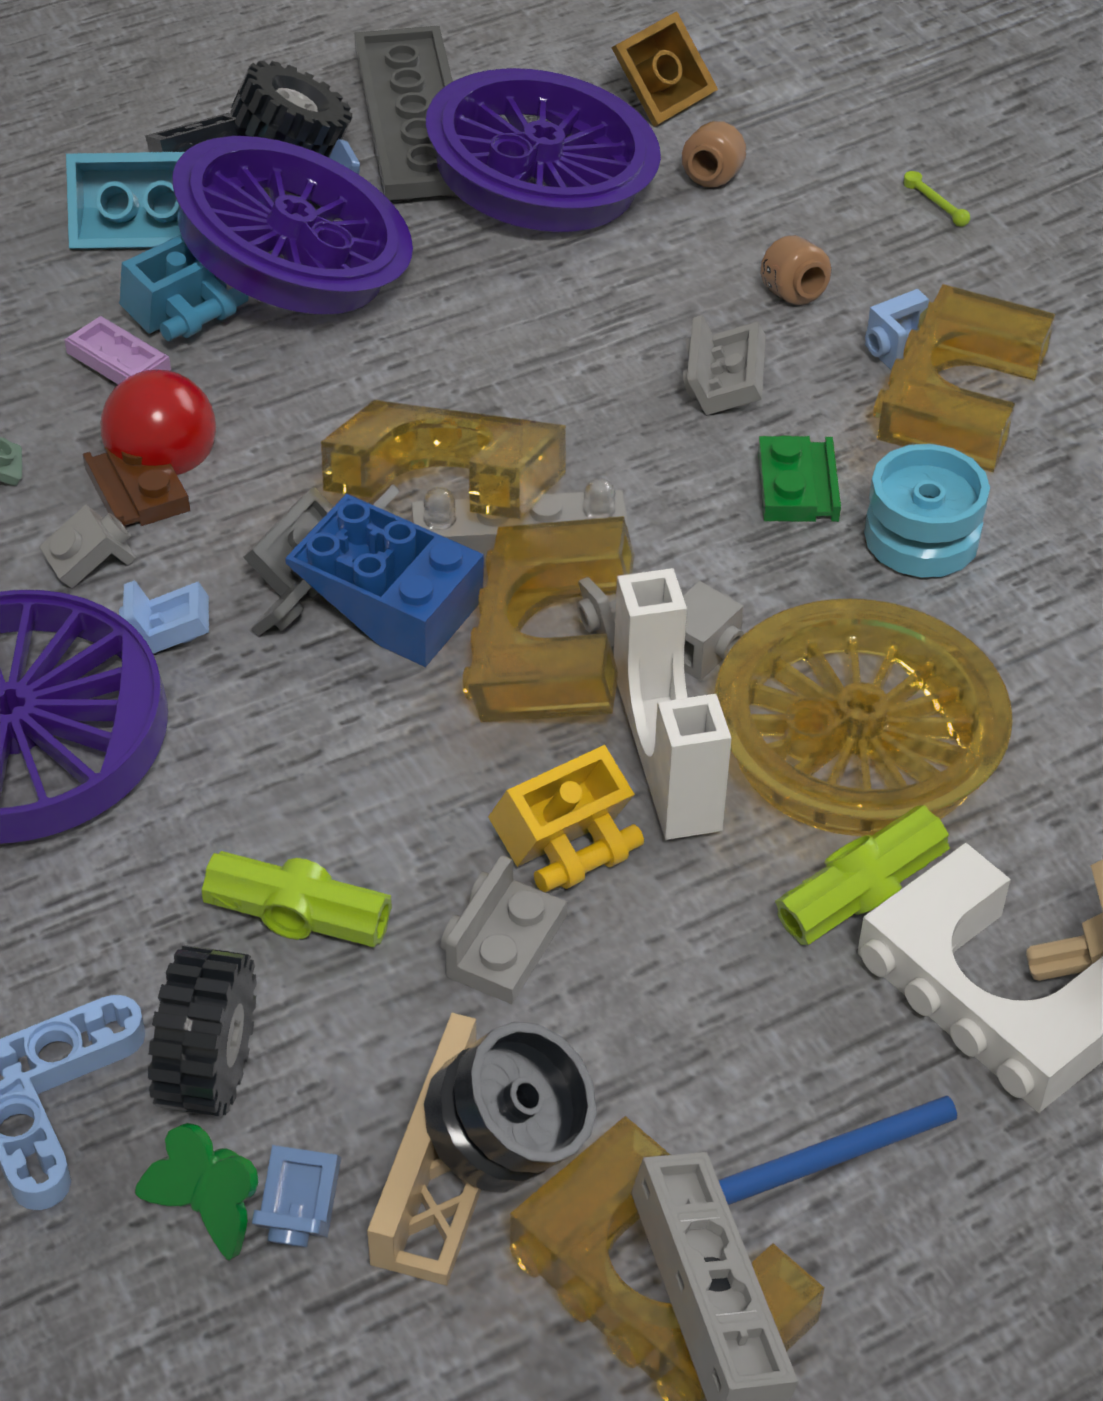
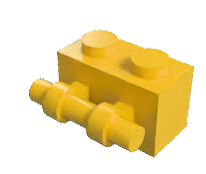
M602 745L506 790L488 816L517 867L544 854L548 856L550 865L534 872V880L537 887L545 893L559 886L568 889L584 881L585 873L603 864L607 867L615 866L627 860L628 852L644 844V837L638 826L632 824L619 831L614 823V819L635 793L606 745ZM590 832L594 843L575 851L570 841Z

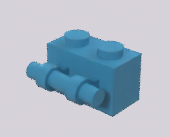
M181 235L132 257L121 264L119 304L149 334L160 329L162 336L167 341H171L179 336L188 338L200 332L203 324L215 318L223 320L235 314L236 307L248 302L249 297L234 288L227 290V284L212 274L196 259Z

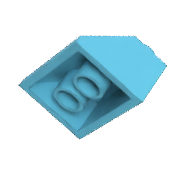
M184 152L66 154L69 249L153 248L181 235L178 226L180 206L174 194L172 176L174 167Z

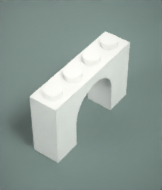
M673 568L617 576L613 672L665 840L723 830L732 739L717 694L687 697L684 673L687 607Z
M965 843L863 917L857 954L873 974L884 977L905 995L909 1004L916 1012L923 1016H929L945 1030L964 1054L975 1057L994 1073L1007 1092L1014 1097L1022 1098L1040 1113L1103 1062V956L1059 991L1040 999L1026 1001L1005 999L992 995L972 983L958 967L953 954L1002 916L1011 879L970 845Z

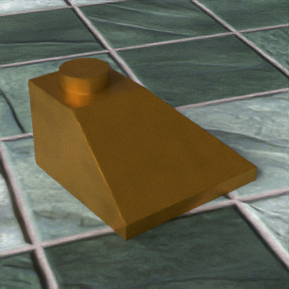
M677 11L611 47L653 127L718 90Z

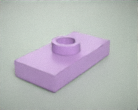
M99 316L64 339L66 352L118 385L124 379L142 371L155 369L171 371L169 356L102 316Z

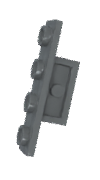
M392 483L374 497L369 504L393 513L394 511L388 504L400 490ZM314 486L243 557L280 595L279 599L251 627L258 636L273 625L280 631L285 629L304 610V607L298 601L307 592L311 597L318 593L286 564L285 560L291 551L333 508L332 504Z

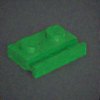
M759 436L758 461L764 521L816 522V516H831V522H839L841 501L833 437L825 436V442H811L810 436Z

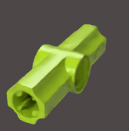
M925 805L915 806L874 835H865L857 838L833 852L824 861L826 867L803 880L798 886L775 900L778 910L777 915L787 932L792 934L800 945H809L853 914L859 915L871 911L900 891L902 888L900 883L923 869L931 861L942 856L943 853L950 849L948 844L949 834L939 817L932 814Z
M220 851L219 854L213 853L206 867L205 879L201 889L204 903L261 917L263 923L276 934L296 940L304 939L314 931L375 947L376 944L380 945L383 940L392 909L391 895L332 880L331 875L325 868L303 858L288 859L281 867Z

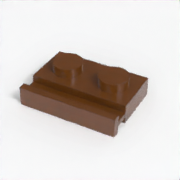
M106 447L105 453L93 457L90 452L83 453L85 470L107 512L115 516L124 526L139 522L141 526L190 511L189 496L171 464L159 466L142 465V457L121 451L122 459H120Z

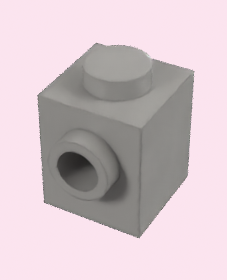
M698 581L683 595L687 607L684 671L701 681L723 659L730 660L740 649L744 640V632L741 630L744 606L734 601L727 594L720 593L705 583Z

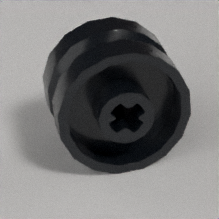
M515 1021L491 1030L478 1039L470 1048L462 1050L446 1061L431 1078L424 1101L426 1130L439 1158L458 1178L481 1190L508 1191L541 1175L548 1168L578 1153L592 1134L597 1113L594 1084L580 1055L562 1036L539 1024Z

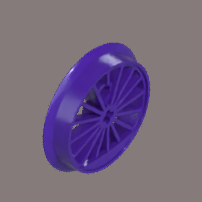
M521 68L494 69L473 73L459 78L442 88L432 99L426 114L427 134L437 152L436 158L439 172L448 187L460 199L476 210L499 221L527 229L572 232L592 229L607 224L621 216L630 207L635 195L653 180L660 165L661 152L657 137L647 121L633 107L596 85L559 73ZM523 114L537 116V121L528 123ZM499 115H505V117L507 118L508 122H507L506 120H504L502 117H500ZM532 177L534 178V184L528 183Z
M228 136L206 140L194 145L181 155L174 167L172 184L175 197L180 206L178 226L185 244L196 259L212 274L234 289L261 302L309 314H339L353 311L371 302L377 296L382 286L399 278L410 264L413 253L412 238L405 220L396 207L382 192L359 174L317 152L268 138ZM263 188H269L271 198ZM285 191H286V192H289V193H292V194H295V195H297V196H294V195H285ZM308 200L321 206V208L315 210ZM337 218H340V219L343 220V221H333V220H335V219H337Z

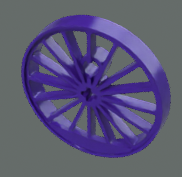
M45 590L0 591V634L18 632L8 682H5L0 669V797L9 754L21 753L37 798L35 803L0 808V844L23 842L54 835L85 823L103 813L125 797L140 782L154 763L163 744L168 722V704L155 657L145 639L128 621L114 611L91 600L66 593ZM32 631L56 632L24 675ZM77 637L94 643L53 669ZM114 655L122 659V667L80 678ZM119 690L118 700L90 699ZM77 721H114L112 732H108ZM52 735L105 752L106 755L101 771L99 773L92 771ZM37 744L77 779L81 785L58 796L47 797L30 749Z

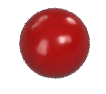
M155 369L133 374L113 389L102 410L100 431L104 447L118 458L122 459V451L130 455L142 457V465L159 466L171 464L175 473L180 475L200 465L210 454L215 441L216 420L212 405L207 396L193 381L176 372Z

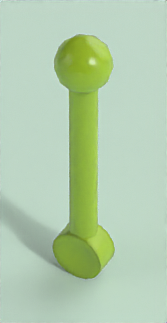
M916 171L905 173L903 182L905 187L918 189L950 214L956 226L964 227L969 224L971 219L970 213L965 209H957L922 182L921 173Z

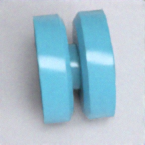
M936 444L907 445L890 451L876 464L872 476L869 494L870 505L864 529L868 549L884 565L899 573L916 577H942L964 569L976 557L981 539L983 518L990 492L986 472L973 458L954 448Z

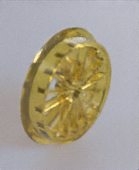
M831 599L806 603L781 611L754 626L736 642L724 659L715 684L714 694H717L732 738L730 751L736 758L742 773L751 786L767 802L789 817L814 828L842 835L861 837L874 835L915 806L925 805L932 814L942 819L955 810L968 795L977 790L990 778L1007 751L1012 732V707L1008 691L999 672L984 652L965 635L943 621L918 610L883 601ZM836 652L847 654L849 685L843 686L823 654ZM858 652L885 656L873 684L861 682ZM800 660H806L824 688L795 669L791 664ZM895 662H897L910 676L886 694L883 688ZM769 678H775L797 695L763 684ZM920 689L926 694V696L905 702ZM755 704L783 714H751L749 706ZM937 713H939L940 716H941V717H928V716H931V715H934V714H937ZM762 736H783V739L767 744ZM936 739H955L958 746ZM788 754L793 759L801 762L792 766L785 760ZM840 754L827 782L812 776ZM853 754L857 757L859 788L839 785ZM868 757L889 789H871ZM924 759H928L949 767L944 771L940 772L938 769L933 767ZM896 766L919 782L907 785Z

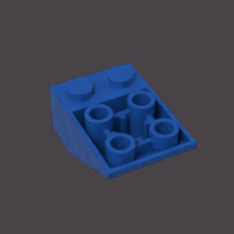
M347 493L285 558L286 564L379 646L424 667L431 662L483 601L484 554Z

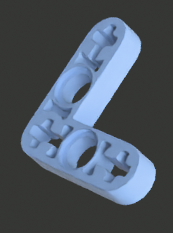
M123 995L102 997L0 1039V1075L4 1078L0 1081V1125L8 1117L17 1114H25L34 1119L32 1127L22 1135L11 1137L0 1133V1168L13 1197L21 1206L32 1210L51 1208L64 1199L71 1185L65 1154L37 1094L135 1053L144 1042L145 1029L141 1009L133 999ZM117 1021L118 1025L125 1029L121 1032L113 1033L112 1029L106 1027V1024ZM87 1031L89 1042L92 1041V1045L84 1047L81 1033ZM62 1041L73 1047L70 1054L60 1061L46 1062L38 1057L41 1049L52 1042ZM24 1056L27 1057L30 1068L27 1072H23L21 1062L18 1061L19 1058ZM35 1152L43 1172L46 1175L48 1174L49 1178L39 1184L30 1177L25 1157H29Z

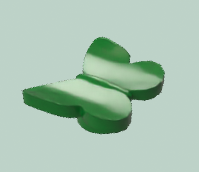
M185 1123L169 1130L165 1138L168 1156L149 1166L136 1184L135 1194L140 1199L159 1205H191L193 1211L200 1212L208 1233L222 1255L227 1260L237 1257L242 1249L248 1222L244 1201L250 1199L256 1192L258 1186L257 1169L250 1160L239 1156L230 1149L220 1148L213 1151V1143L208 1133L199 1125Z

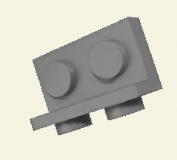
M501 855L489 873L482 872L476 879L470 894V903L461 917L454 915L449 920L442 935L441 948L446 951L447 978L513 1004L567 917V901L513 880V859Z

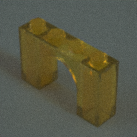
M942 284L934 302L929 301L928 308L920 315L919 331L915 329L910 331L904 349V360L899 358L895 360L889 378V390L881 388L878 393L873 410V417L880 419L877 440L901 447L914 444H936L954 448L973 458L983 470L994 473L1008 442L1015 403L957 387L943 379L938 372L956 366H979L1035 381L1049 350L1056 314Z
M373 400L321 441L323 491L372 498L389 482L403 473L428 467H459L469 469L471 513L521 519L541 499L542 495L546 494L566 474V425Z
M624 516L498 527L494 549L488 550L486 555L487 586L482 587L479 591V610L481 614L479 626L473 627L471 631L472 663L470 667H465L463 671L465 697L467 700L474 701L481 723L613 714L618 669L607 633L542 638L526 635L520 631L536 612L549 604L563 599L582 597L578 581L589 577L605 595L616 594L617 576L632 574L635 558Z
M624 1116L510 1213V1251L517 1264L528 1275L532 1277L541 1275L558 1291L561 1303L574 1318L581 1322L589 1320L607 1337L609 1347L621 1362L630 1368L639 1366L657 1383L658 1391L665 1401H707L672 1304L647 1298L633 1290L620 1278L609 1258V1252L617 1239L640 1219L631 1192L643 1157L671 1155L628 1117ZM772 1243L751 1264L787 1352L819 1321L825 1287Z

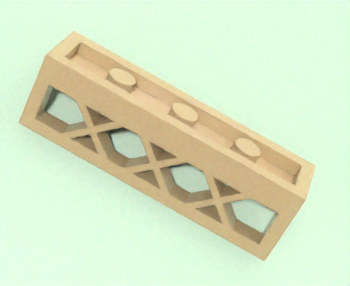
M451 1013L367 1230L370 1265L446 1286L450 1280L481 1189L462 1180L465 1185L462 1194L439 1205L435 1203L427 1189L430 1180L451 1171V1169L439 1158L427 1133L424 1101L431 1078L443 1064L462 1050L470 1048L477 1041L476 1018ZM422 1203L426 1211L418 1214L419 1208ZM454 1215L451 1226H449L445 1219ZM434 1224L445 1241L438 1260L404 1252L410 1235Z

